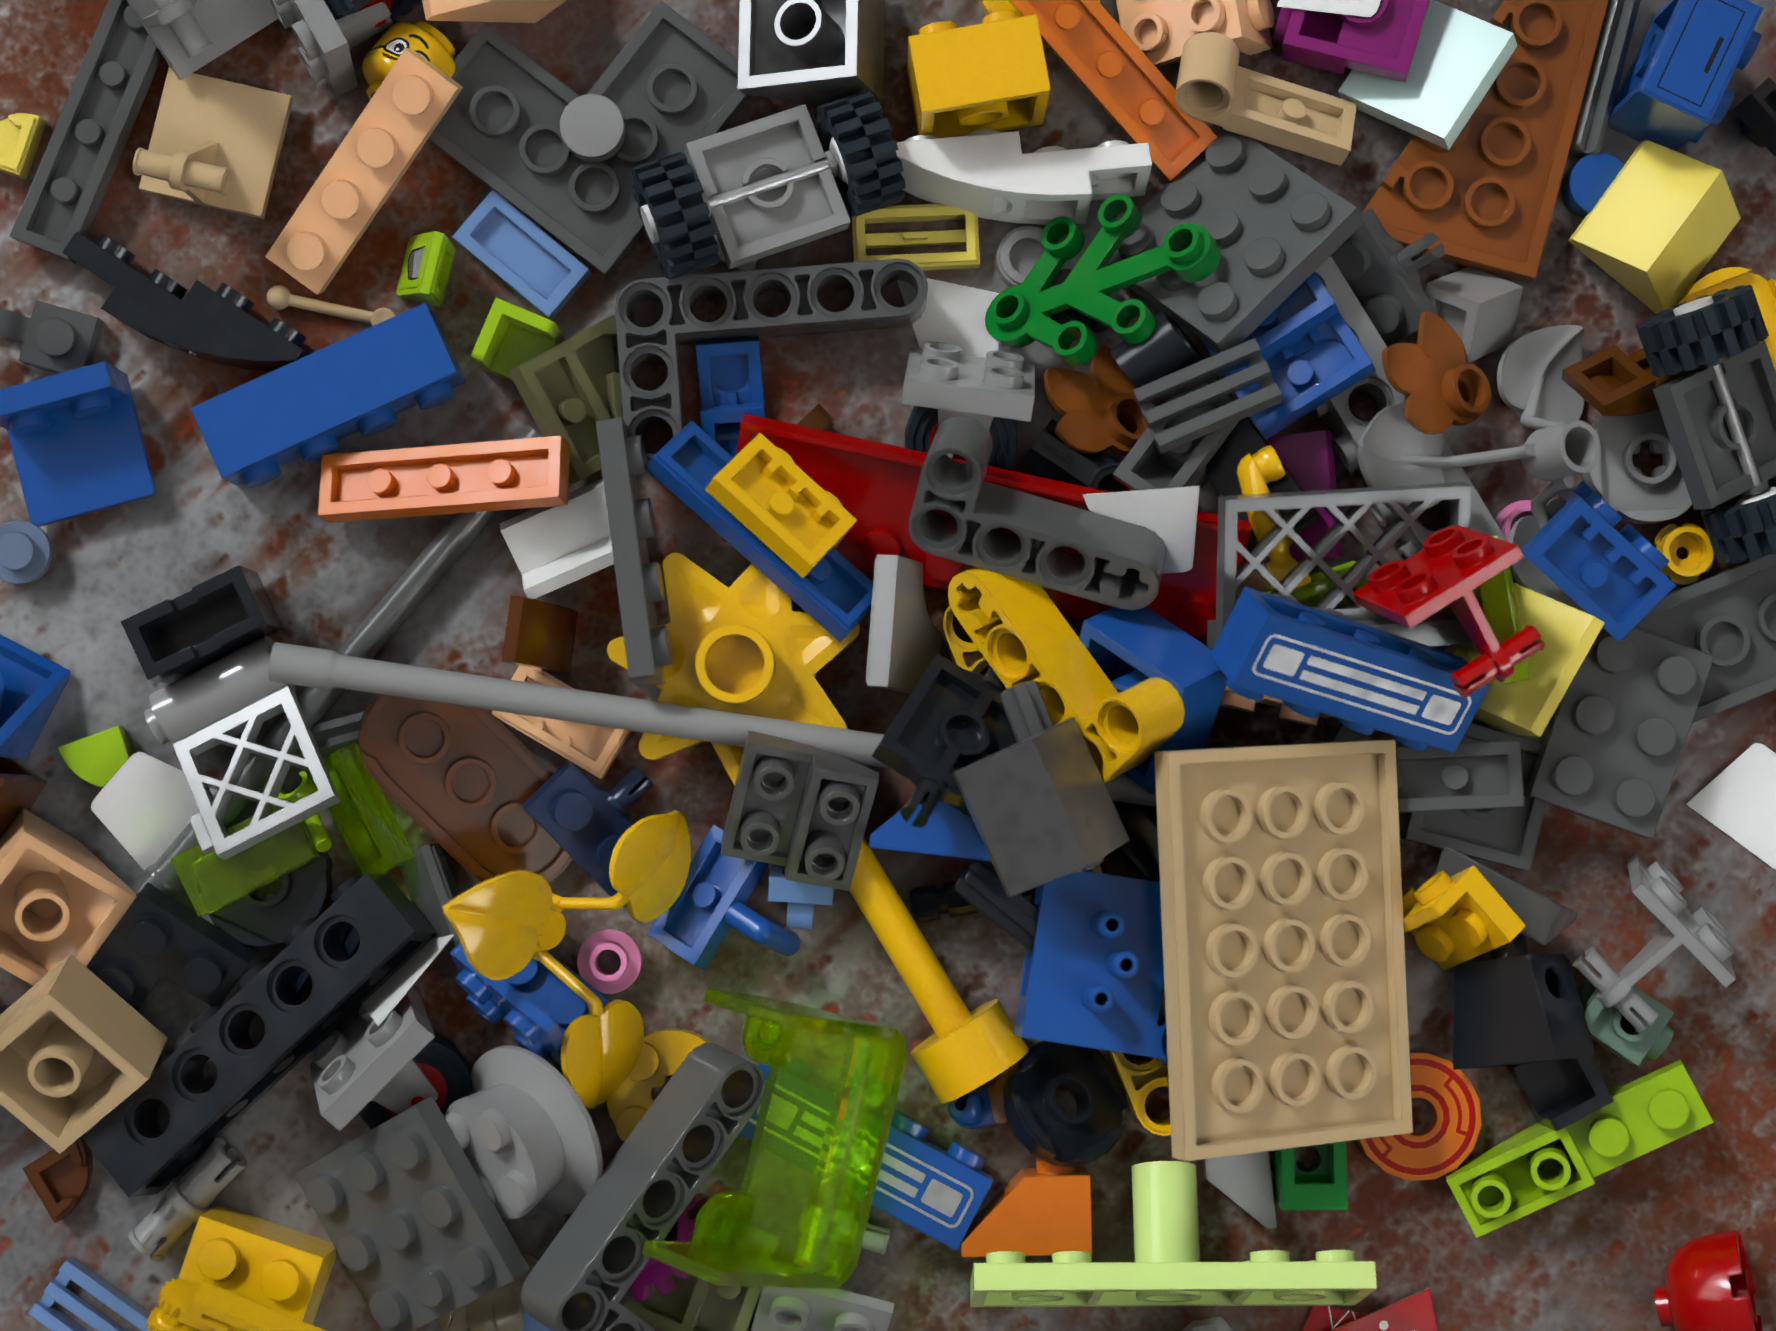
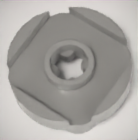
M1660 409L1632 416L1614 417L1602 415L1593 421L1591 426L1599 437L1601 455L1598 464L1593 470L1582 473L1585 483L1622 517L1621 520L1634 524H1656L1680 516L1693 505ZM1641 443L1649 444L1651 454L1661 455L1663 459L1662 466L1652 469L1651 477L1642 475L1641 469L1633 465L1632 456L1640 452Z

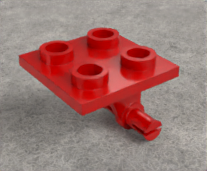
M1450 526L1433 533L1423 542L1424 549L1404 561L1395 560L1378 567L1369 575V583L1352 593L1357 605L1409 628L1449 605L1480 653L1478 658L1449 674L1451 682L1455 683L1453 684L1454 688L1463 698L1469 697L1471 693L1495 678L1500 682L1507 680L1515 674L1514 666L1538 651L1545 649L1544 641L1539 640L1542 638L1541 635L1530 624L1498 644L1472 590L1518 562L1524 556L1518 545L1463 526Z

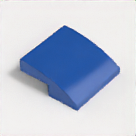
M1315 271L1242 342L1244 343L1253 338L1256 339L1260 347L1261 356L1264 361L1266 360L1271 370V377L1274 383H1277L1282 393L1281 403L1250 416L1265 440L1376 371L1372 360L1340 314L1335 301ZM1205 344L1212 356L1218 354V352ZM1247 364L1224 374V376H1230L1250 366ZM1256 382L1235 391L1238 398H1242L1260 390V387Z

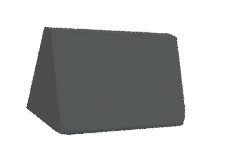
M439 843L428 844L398 859V866L411 903L437 932L433 938L454 934L447 945L432 961L437 975L445 977L459 972L450 952L461 942L452 924L445 916L442 907L461 893L445 849Z
M1448 846L1442 850L1435 874L1444 870L1450 877L1474 865L1526 925L1520 933L1530 939L1546 945L1576 921L1578 913L1473 857Z

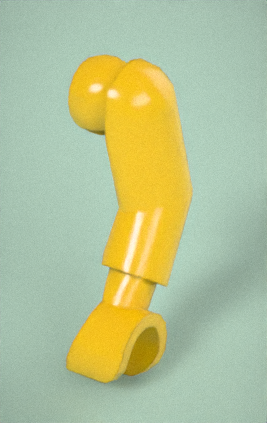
M1271 445L1261 448L1253 455L1248 453L1241 459L1237 467V476L1242 495L1270 493L1266 484L1277 481L1286 474ZM1274 510L1281 517L1279 511ZM1261 511L1247 512L1254 535L1259 543L1275 525ZM1286 536L1267 555L1270 558V562L1264 564L1266 570L1279 583L1298 564L1290 554L1289 547L1292 543ZM1307 575L1294 590L1309 584L1312 581L1310 576Z

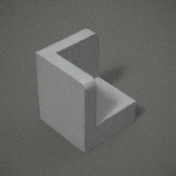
M1470 267L1427 283L1426 295L1439 316L1455 330L1463 342L1466 363L1502 349L1511 343L1523 286Z

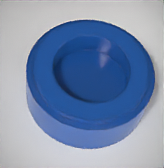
M1606 153L1589 154L1574 163L1566 172L1562 183L1563 197L1568 207L1578 216L1585 218L1619 174L1624 164L1616 157Z

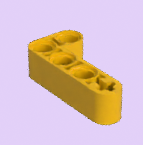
M978 567L970 568L952 578L948 587L950 607L959 623L1006 689L1025 681H1034L1039 688L1053 726L1074 717L1104 783L1142 764L1174 735L1183 724L1185 715L1183 700L1177 689L1170 682L1162 678L1151 677L1118 693L1042 586Z

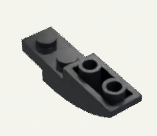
M76 231L62 252L115 287L101 307L102 310L148 338L179 352L213 363L260 371H274L309 355L301 349L307 339L304 335L277 317H274L271 323L266 326L248 314L254 303L223 282L215 292L196 280L182 301L188 291L186 288L156 268L149 278L145 277L130 267L136 256L104 234L95 244Z

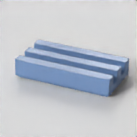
M74 1257L64 1262L59 1269L60 1273L48 1284L43 1291L44 1295L28 1312L29 1315L51 1331H88L54 1305L57 1302L96 1331H126L111 1318L70 1291L67 1287L73 1281L141 1331H148L146 1324L150 1314L148 1310Z

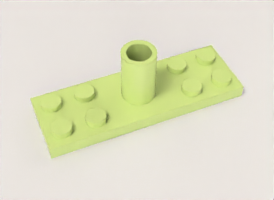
M1152 1161L1135 1164L1131 1167L1135 1262L1092 1263V1253L1062 1251L1052 1253V1262L1026 1263V1254L1023 1252H990L986 1254L985 1263H974L970 1279V1307L1356 1305L1377 1289L1375 1261H1356V1252L1352 1250L1316 1252V1260L1307 1262H1290V1252L1283 1250L1254 1251L1250 1253V1260L1243 1262H1200L1196 1165L1182 1161Z

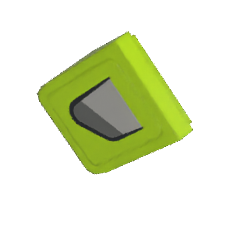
M433 231L414 235L410 238L396 290L400 298L437 307L443 304L456 254L454 245L444 233Z

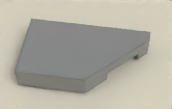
M1269 1151L1202 1159L1204 1177L1267 1229L1277 1228Z

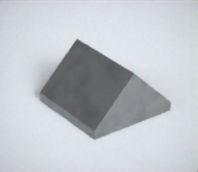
M1074 717L952 773L1008 897L1086 868L1130 840Z

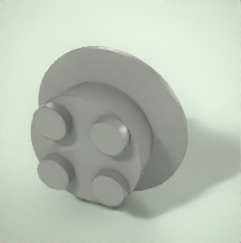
M512 1045L495 1047L484 1053L476 1061L470 1075L471 1094L453 1102L443 1116L501 1217L518 1219L528 1214L535 1206L557 1214L573 1213L594 1183L599 1179L603 1170L598 1135L588 1113L591 1108L585 1107L576 1091L564 1076L539 1055Z

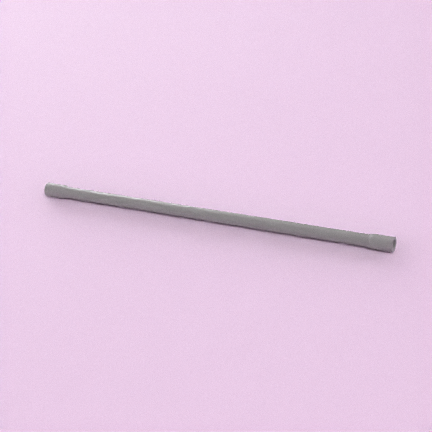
M280 642L274 643L269 661L268 676L269 681L321 689L343 688L740 747L745 746L749 730L810 745L859 764L889 768L872 757L884 734L341 655L333 650ZM1124 774L1104 783L1112 801L1157 807L1156 792L1151 794Z

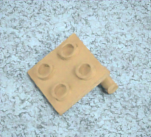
M168 68L149 148L145 150L139 147L133 159V173L135 175H142L139 189L151 194L264 219L294 100L293 97L196 73L178 80L173 70Z

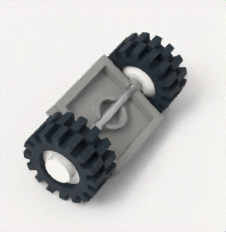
M865 90L817 106L815 120L819 127L816 130L806 104L685 143V155L678 152L630 168V181L633 185L632 191L639 207L637 210L640 219L643 220L647 240L651 242L654 257L658 259L659 267L662 273L665 274V277L673 279L718 264L719 255L717 252L719 248L714 237L715 234L729 269L847 230L851 223L847 210L850 216L856 217L901 202L905 197L903 189L906 188L905 179L900 173L904 171L902 161L897 157L896 151L899 149L896 139L892 140L890 123L887 118H883V108L879 101H875L874 94Z

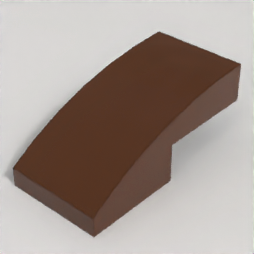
M1612 345L1563 369L1562 380L1603 416L1619 417L1659 410L1653 389L1690 371L1685 372V370H1682L1674 375L1667 376L1666 374L1661 377H1655V375H1652L1643 348L1627 356L1617 346Z
M511 595L502 661L512 665L535 667L547 672L570 674L578 612L561 605Z

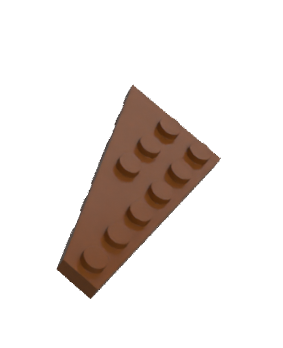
M1503 0L1489 23L1513 32L1518 46L1449 150L1413 135L1362 213L1372 208L1387 233L1399 242L1403 248L1431 232L1440 239L1423 250L1422 253L1443 243L1445 251L1443 257L1440 258L1441 260L1526 283H1531L1536 279L1609 0Z

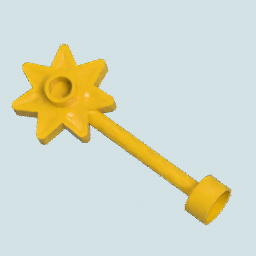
M671 553L665 557L663 572L671 623L661 626H667L669 630L673 664L663 666L665 684L656 686L662 690L657 701L847 729L845 721L814 676L859 637V623L839 642L807 612L793 611L792 599L753 564L728 588L680 553ZM624 636L610 641L607 647V654L613 662L628 670ZM643 733L639 742V751L646 759L658 760L705 741ZM711 742L735 786L744 747ZM863 838L849 891L935 1032L918 1044L910 1054L939 1102L945 1104L990 1081L1025 1056L1029 1048L1022 1037L1013 1034L1015 1025L999 999L991 1000L971 1011L968 1010L867 841Z

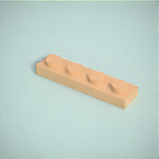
M405 48L265 257L316 295L323 293L452 105L463 86L412 48Z

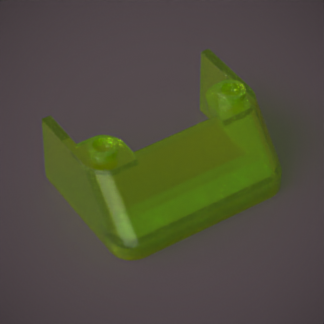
M707 988L704 997L705 1002L747 1015L742 1030L743 1047L745 1053L752 1061L770 1066L765 1092L740 1192H720L712 1196L705 1203L697 1215L692 1242L645 1240L642 1254L718 1286L837 1288L848 1280L859 1259L906 1064L907 1046L905 1039L898 1030L874 1022L775 998Z

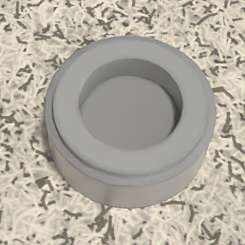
M585 94L575 98L565 107L560 119V132L566 147L574 156L583 161L601 162L607 160L619 151L624 142L626 127L622 114L617 105L605 96Z
M1033 226L1018 227L1006 234L1001 240L996 254V268L1000 278L1008 287L1021 285L1046 248L1041 242L1042 229Z

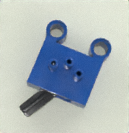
M975 860L968 865L954 885L956 893L1026 949L1013 1034L1029 1039L1153 1057L1160 1064L1168 1067L1166 1012L1159 1015L1164 982L1160 882L1091 871L1070 873L1035 887L1033 903H1031L1020 893L1008 897L999 876L981 861Z

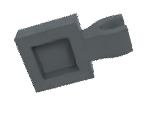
M36 300L31 318L0 308V338L23 344L18 361L25 365L57 374L92 364L104 321L100 318Z

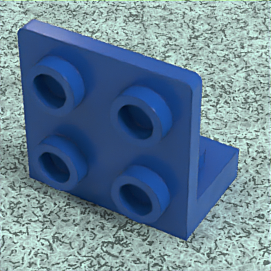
M103 361L0 389V427L7 429L29 518L33 525L39 527L153 497L157 493L128 376L123 371Z
M1581 481L1574 489H1563L1557 493L1566 504L1521 549V552L1585 612L1605 622L1603 628L1620 642L1676 585L1661 571L1670 561L1629 523L1620 531H1617L1614 526L1622 517L1586 483Z
M458 944L450 952L460 972L455 981L469 994L466 1001L470 1006L494 1025L500 1018H503L504 1022L517 1034L513 1039L521 1048L527 1049L545 1060L550 1057L561 1066V1045L566 1028L575 1018L590 1014L587 1004L541 962L534 959L523 970L508 979L500 981L490 980L473 969L466 958L462 945ZM548 951L550 955L600 998L603 1007L611 1002Z

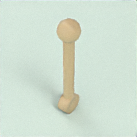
M282 285L271 287L266 296L269 306L276 310H282L291 306L367 323L372 326L396 316L388 308H379L374 312L294 295Z

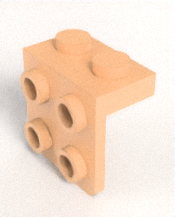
M1116 0L1121 28L1156 68L1181 60L1184 43L1191 36L1201 32H1216L1228 36L1237 44L1240 52L1248 55L1273 48L1269 28L1274 25V11L1270 0Z

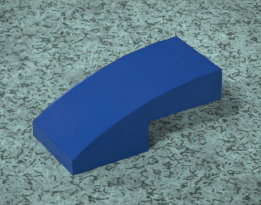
M759 336L696 341L695 345L701 399L702 430L733 458L737 452L740 420L744 413L766 418Z

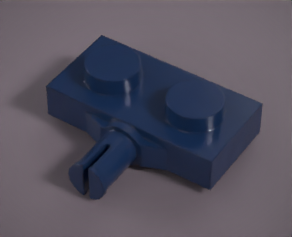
M566 761L521 807L611 897L617 893L612 887L609 877L612 852L619 838L633 825L627 810L654 784L634 765L632 770L608 793L592 785L573 764Z

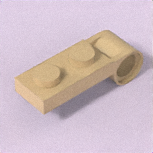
M1201 32L1187 39L1182 50L1175 91V103L1183 113L1190 117L1222 126L1224 130L1342 166L1351 151L1357 103L1238 66L1239 48L1231 38L1223 34Z

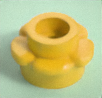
M1684 523L1678 527L1676 524H1670L1662 528L1654 538L1656 549L1670 561L1661 571L1669 576L1673 583L1679 585L1694 583L1699 579V574L1710 570L1714 561V550L1709 536L1698 525ZM1682 547L1687 551L1685 559L1678 558L1676 554L1678 548Z

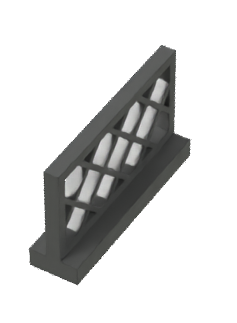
M1465 482L1218 496L1216 620H1207V646L1211 649L1214 648L1236 604V588L1253 570L1273 589L1270 593L1271 595L1300 604L1290 593L1315 566L1334 587L1316 606L1307 607L1427 646L1473 643L1449 605L1409 628L1357 605L1352 595L1354 592L1352 588L1375 563L1379 566L1389 563L1384 556L1385 552L1407 529L1423 544L1429 535L1415 520L1434 500H1450V521L1446 527L1463 526L1470 529L1472 485ZM1411 502L1405 510L1398 503ZM1372 504H1384L1397 519L1372 544L1354 524ZM1336 506H1350V508L1343 514ZM1323 507L1336 523L1311 548L1292 528L1311 508ZM1290 509L1282 518L1274 511ZM1261 511L1275 526L1249 552L1237 540L1238 512ZM1347 532L1366 552L1340 578L1322 558ZM1286 536L1305 556L1279 583L1260 563ZM1237 554L1243 559L1238 566ZM1344 597H1346L1351 602V604L1338 603Z

